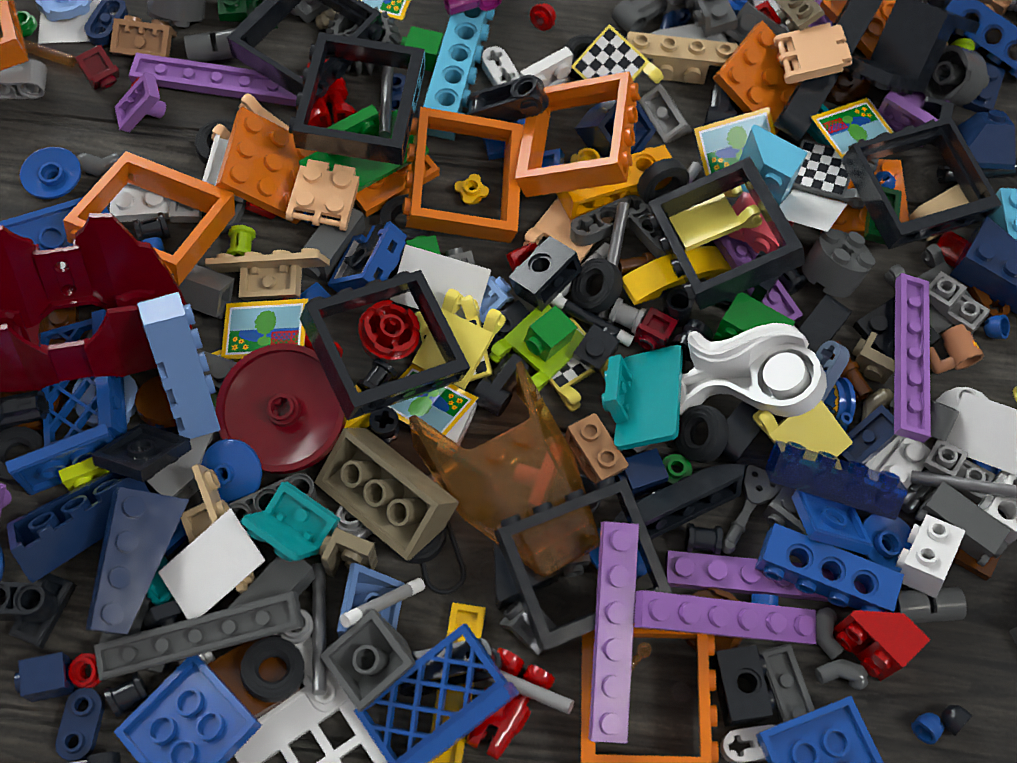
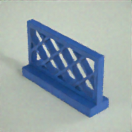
M104 309L92 312L91 319L42 332L41 344L49 345L51 339L62 337L66 339L65 343L77 341L84 331L91 329L94 335L102 324L106 311ZM93 376L83 378V381L73 394L64 390L70 380L61 381L42 389L46 400L49 402V413L46 419L43 420L44 447L61 441H55V432L62 422L71 427L63 438L66 439L83 432L81 429L92 414L98 416V425L106 423L115 438L127 432L123 377L103 376L94 378ZM92 384L96 387V395L87 405L80 398ZM62 392L70 398L59 413L54 411L53 403ZM78 403L86 409L73 424L65 418Z
M465 623L415 661V665L362 712H359L357 709L353 711L388 763H431L520 693L512 682L508 683ZM462 635L471 646L469 661L451 658L453 642ZM445 649V657L437 656ZM476 655L478 656V658L481 660L482 663L475 662V661H476ZM430 660L444 662L441 683L424 680L425 665ZM450 663L468 666L466 687L448 684ZM474 668L487 669L495 683L486 690L472 688ZM416 671H418L417 678L410 677ZM401 683L416 684L413 704L396 701L398 686ZM423 685L440 688L438 708L420 705ZM447 689L465 692L463 708L458 712L444 710ZM390 693V699H389V700H387V699H382L383 697H385L387 694ZM471 693L479 695L470 702ZM375 704L388 705L386 726L375 724L367 710ZM395 707L412 710L410 730L393 727ZM419 711L437 714L435 730L431 733L417 731ZM443 715L450 716V718L442 724ZM380 731H385L384 737ZM392 733L409 736L407 752L399 758L390 747ZM416 737L424 738L415 745Z

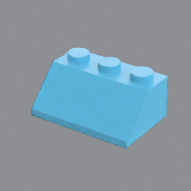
M754 124L739 161L750 156L780 206L789 195L808 152ZM745 184L740 185L744 192L749 193Z

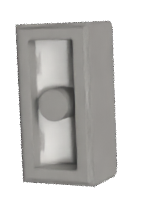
M661 83L638 101L665 143L693 132Z

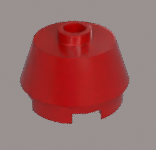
M392 300L380 301L369 307L362 314L358 324V332L364 351L371 358H378L385 362H392L410 355L417 347L420 338V325L415 313L410 308L406 310L399 305L392 304Z

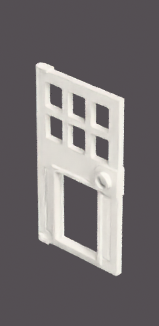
M302 627L290 631L298 632L302 629ZM280 634L273 635L274 637H281ZM311 636L302 643L294 644L301 651L305 661L304 678L302 681L305 687L257 719L262 726L234 754L238 763H264L281 751L288 763H300L290 748V744L308 731H311L326 754L317 763H342L341 758L361 744L373 763H388L353 710L356 707L327 666V693L322 696L312 694ZM212 652L199 655L207 664L216 659ZM182 659L177 662H179V664L181 665L186 659ZM340 710L354 731L355 736L334 750L319 724Z

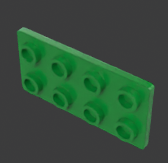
M371 104L327 128L379 137V112ZM398 109L394 110L391 115L390 139L392 138ZM414 135L409 136L403 165L317 151L301 159L299 165L306 166L308 159L329 163V171H333L335 164L356 168V176H359L360 184L357 191L359 192L411 164V162L407 161V151L409 143L413 144ZM427 145L425 150V156L429 154V148L427 147Z

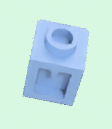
M489 276L479 310L481 323H484L490 309L499 310L506 302H511L514 299L510 293L511 286L500 276L497 279Z

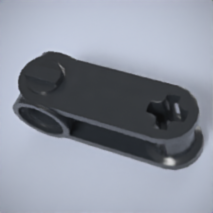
M524 75L518 79L470 94L466 102L468 108L466 115L514 122L541 114L546 110L550 101L544 91L543 81L534 75Z
M477 638L495 665L501 670V655L486 640ZM466 640L453 643L451 658L469 661L471 649L469 643ZM432 648L411 651L414 661H417ZM445 649L437 656L445 657ZM476 655V661H475V662H478V663L480 662V663H482L481 660H480V659L478 658V656ZM430 660L425 665L424 680L441 683L444 662ZM450 663L448 684L466 685L468 666ZM474 668L473 683L493 678L487 669ZM416 671L410 677L417 678L418 671ZM403 682L399 685L401 695L414 697L416 684ZM423 685L421 696L439 691L440 688Z

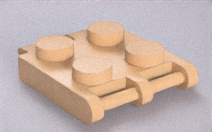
M829 22L805 28L802 31L796 30L780 34L773 39L774 45L780 51L779 62L781 65H784L786 72L784 79L787 84L843 72V67L852 64V56L848 44L845 42L846 38L841 25L831 26Z
M308 159L306 166L300 165L285 219L293 221L295 218L310 221L315 226H320L321 223L339 227V230L346 231L360 184L359 176H356V168L335 164L333 171H329V163ZM296 210L313 213L314 216L296 213ZM322 216L339 218L341 221L322 218Z

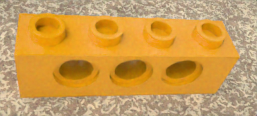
M666 146L649 147L641 152L631 154L633 164L629 166L626 183L556 193L569 219H575L628 195L639 196L637 184L643 172L657 161L672 158ZM672 176L660 181L655 190L665 187L671 181Z

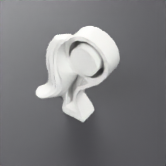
M771 323L746 330L733 338L715 342L705 339L697 331L690 332L688 335L690 357L695 367L688 373L682 374L681 416L690 407L701 405L709 396L716 394L733 395L761 411L767 410L774 415L783 417L803 415L814 409L824 396L827 387L826 373L815 353L807 348L809 342L795 326Z

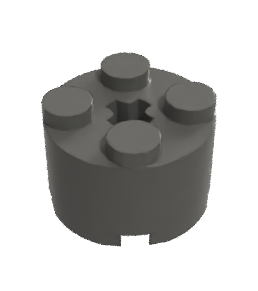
M148 0L147 15L155 19L165 18L173 20L172 23L175 26L189 27L190 22H200L203 20L206 0Z
M946 45L923 94L926 97L954 103V106L957 107L970 103L989 83V75L987 74V66L984 59L975 51L956 45Z
M830 228L828 232L823 231L805 256V264L802 265V271L813 285L816 281L823 285L824 289L822 291L826 294L845 298L858 288L875 265L876 260L864 245L865 239L861 234L854 231L848 234Z

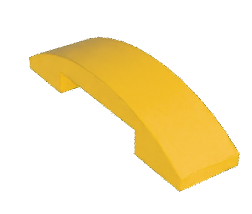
M699 246L687 252L684 249L699 279L705 277L706 280H709L732 270L717 247ZM672 254L655 259L622 277L623 288L634 305L658 298L663 290L686 283L683 276L677 278L670 262L674 260Z

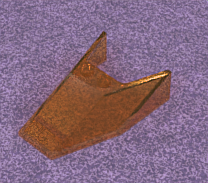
M522 361L516 363L517 395L528 408L529 419L473 449L462 448L418 416L413 415L409 417L413 447L440 487L459 501L456 510L460 516L497 544L494 531L502 528L501 520L516 514L520 515L521 520L534 515L532 508L549 501L552 502L553 507L566 503L563 496L583 489L586 495L574 454ZM590 505L512 535L522 562L543 578L600 546V537Z

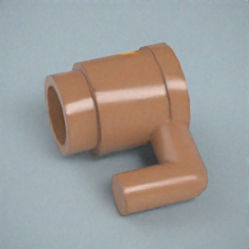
M963 324L953 326L941 335L944 340L943 345L950 357L940 360L934 347H930V368L935 374H940L953 368L956 370L968 368L978 363L984 357L972 333L967 331Z

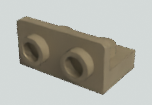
M335 528L332 537L328 535L325 537L319 554L322 555L321 561L327 575L333 578L342 560L345 561L344 565L349 569L351 563H357L374 570L378 563L374 543L338 528Z

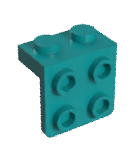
M288 481L280 484L265 511L244 515L240 522L248 528L247 533L258 541H266L275 547L274 551L279 557L292 562L293 560L299 561L318 554L325 537L332 535L341 518Z

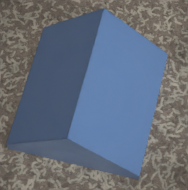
M351 563L340 616L405 583L360 564ZM402 601L378 612L395 630H397ZM340 618L337 628L339 638L352 627L345 628L341 624Z

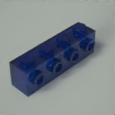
M776 440L765 467L770 482L895 521L908 492L900 480L901 478L892 472L885 470L878 472L869 469L868 466L860 462L850 461L849 463L838 459L828 452L819 451L817 453L792 441L785 443Z

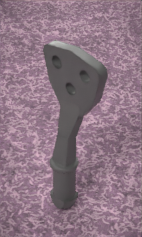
M749 465L745 469L742 483L745 502L741 513L735 521L731 522L730 529L722 541L721 550L726 554H731L737 548L736 545L746 530L745 526L752 511L758 505L771 501L783 489V483L766 470L753 465Z

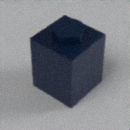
M657 448L625 458L628 462L627 469L615 475L616 482L627 479L634 498L664 488L669 478Z
M63 652L18 661L19 672H16L14 676L15 688L17 693L26 700L36 702L70 695L74 692V684L69 678V667L72 659Z

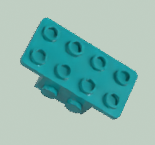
M680 345L627 356L624 359L621 354L609 357L608 370L604 372L605 393H602L601 398L604 410L610 412L616 423L614 445L617 450L621 451L665 442L678 437L683 350Z

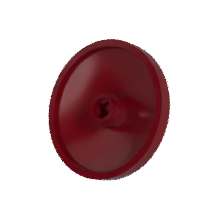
M280 343L267 345L244 356L226 375L219 389L216 401V416L221 429L219 433L222 440L237 439L248 444L258 455L262 472L272 474L298 472L322 460L333 449L347 421L315 351L297 344Z

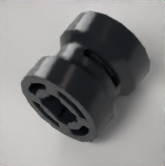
M697 319L687 320L682 327L683 333L676 335L671 342V346H681L683 359L692 362L687 339L689 333L697 331L709 341L713 337L711 329Z

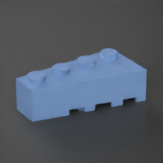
M179 292L137 303L179 435L193 439L220 431L221 429L210 394L216 393L211 374L204 376L203 373L210 371L205 353H197L196 350L203 348L197 328L190 330L189 325L196 324L190 304H182Z

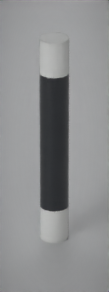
M557 295L550 303L591 327L595 324L600 328L606 327L615 333L620 343L627 347L630 346L634 338L633 335L560 295Z

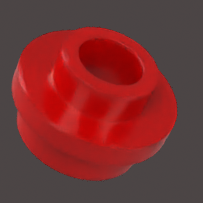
M547 3L536 4L530 10V19L537 29L548 31L554 26L556 12Z
M94 653L80 654L71 663L69 678L75 686L79 688H94L100 684L101 681H99ZM88 664L92 668V674L90 677H88L85 673V669Z

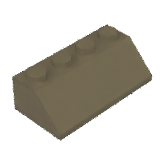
M344 428L314 482L405 560L413 558L444 530L459 504L458 500L367 428Z

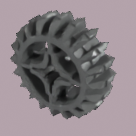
M387 11L382 12L383 32L377 41L400 45V32L394 22V18H389ZM335 13L334 20L329 21L326 33L350 37L360 26L341 14ZM354 61L347 68V73L356 70L357 74L360 75L362 71H367L371 76L374 69L381 72L382 65Z

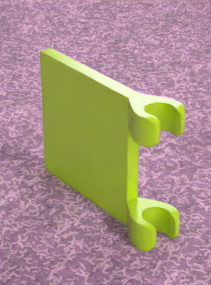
M550 305L542 312L535 308L503 339L496 342L489 354V358L492 361L499 363L506 353L513 349L538 371L529 379L526 386V391L532 396H536L573 358V352L585 337L576 329L572 340L546 362L539 356L532 354L524 342V338L529 326L552 308Z

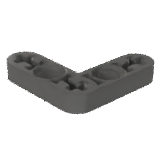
M625 196L581 215L571 223L570 238L572 242L580 246L591 245L612 235L614 223H605L601 219L604 217L615 219L618 202H626L630 206L625 229L629 228L657 259L666 255L659 242V238L662 237L660 231H647L642 228L644 225H651L647 216L652 213L649 204H646L640 196Z

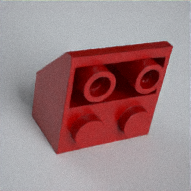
M854 610L837 624L833 631V634L836 636L835 639L846 651L852 652L861 661L860 664L870 676L877 677L880 681L902 669L930 641L904 613Z

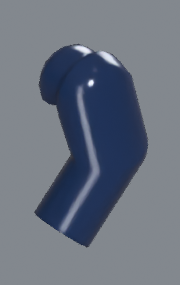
M681 8L680 10L666 13L659 30L685 26L691 19V12L687 8Z

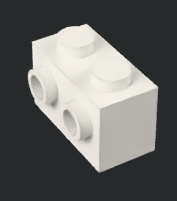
M927 514L921 526L914 524L907 542L912 544L910 550L903 548L896 564L897 567L901 568L900 573L904 574L902 584L937 598L965 530Z

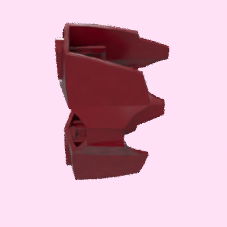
M89 213L86 223L75 233L73 246L50 250H40L39 244H34L32 239L19 236L8 230L5 226L0 225V392L40 391L47 386L60 383L61 381L93 376L94 378L103 376L122 378L127 375L157 368L137 303L179 292L182 304L186 305L187 303L178 284L152 245L147 242L137 241L112 213ZM60 262H65L64 269H61ZM89 304L107 309L102 324L91 338L87 337L80 341L54 345L41 344V347H39L40 322L53 310Z

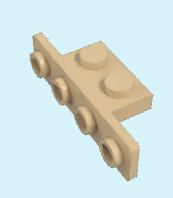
M639 32L627 33V41L643 56L652 59L651 63L662 71L663 80L704 84L709 65L723 66L738 47L737 43Z
M304 248L301 249V253L274 250L269 255H263L259 252H245L244 256L237 257L221 253L217 254L216 258H206L205 266L219 273L240 272L239 298L244 301L300 298L302 268L330 266V259L321 254L318 249Z
M200 464L192 466V471L204 503L183 512L181 517L189 543H192L229 510V506L224 500H221L217 488H220V482L216 473L212 469L209 470ZM254 573L249 574L236 586L238 592L243 593L248 590V586L255 580Z

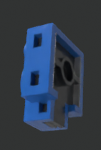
M389 221L372 226L367 237L362 234L353 236L328 286L338 293L345 288H353L354 290L364 287L367 283L376 279H381V281L388 280L391 271L395 269L401 259L407 235Z

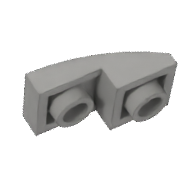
M941 271L929 284V302L955 326L963 324L967 331L973 334L988 317L990 309L965 295L967 287Z
M940 439L937 440L923 464L934 474L990 482L996 476V474L966 460L969 453ZM956 490L977 504L985 496V494Z

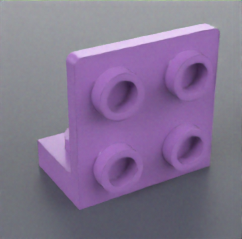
M890 90L878 110L890 128L897 132L910 125L914 127L924 125L932 119L938 121V119L920 108L926 96L922 92L913 91L912 95Z

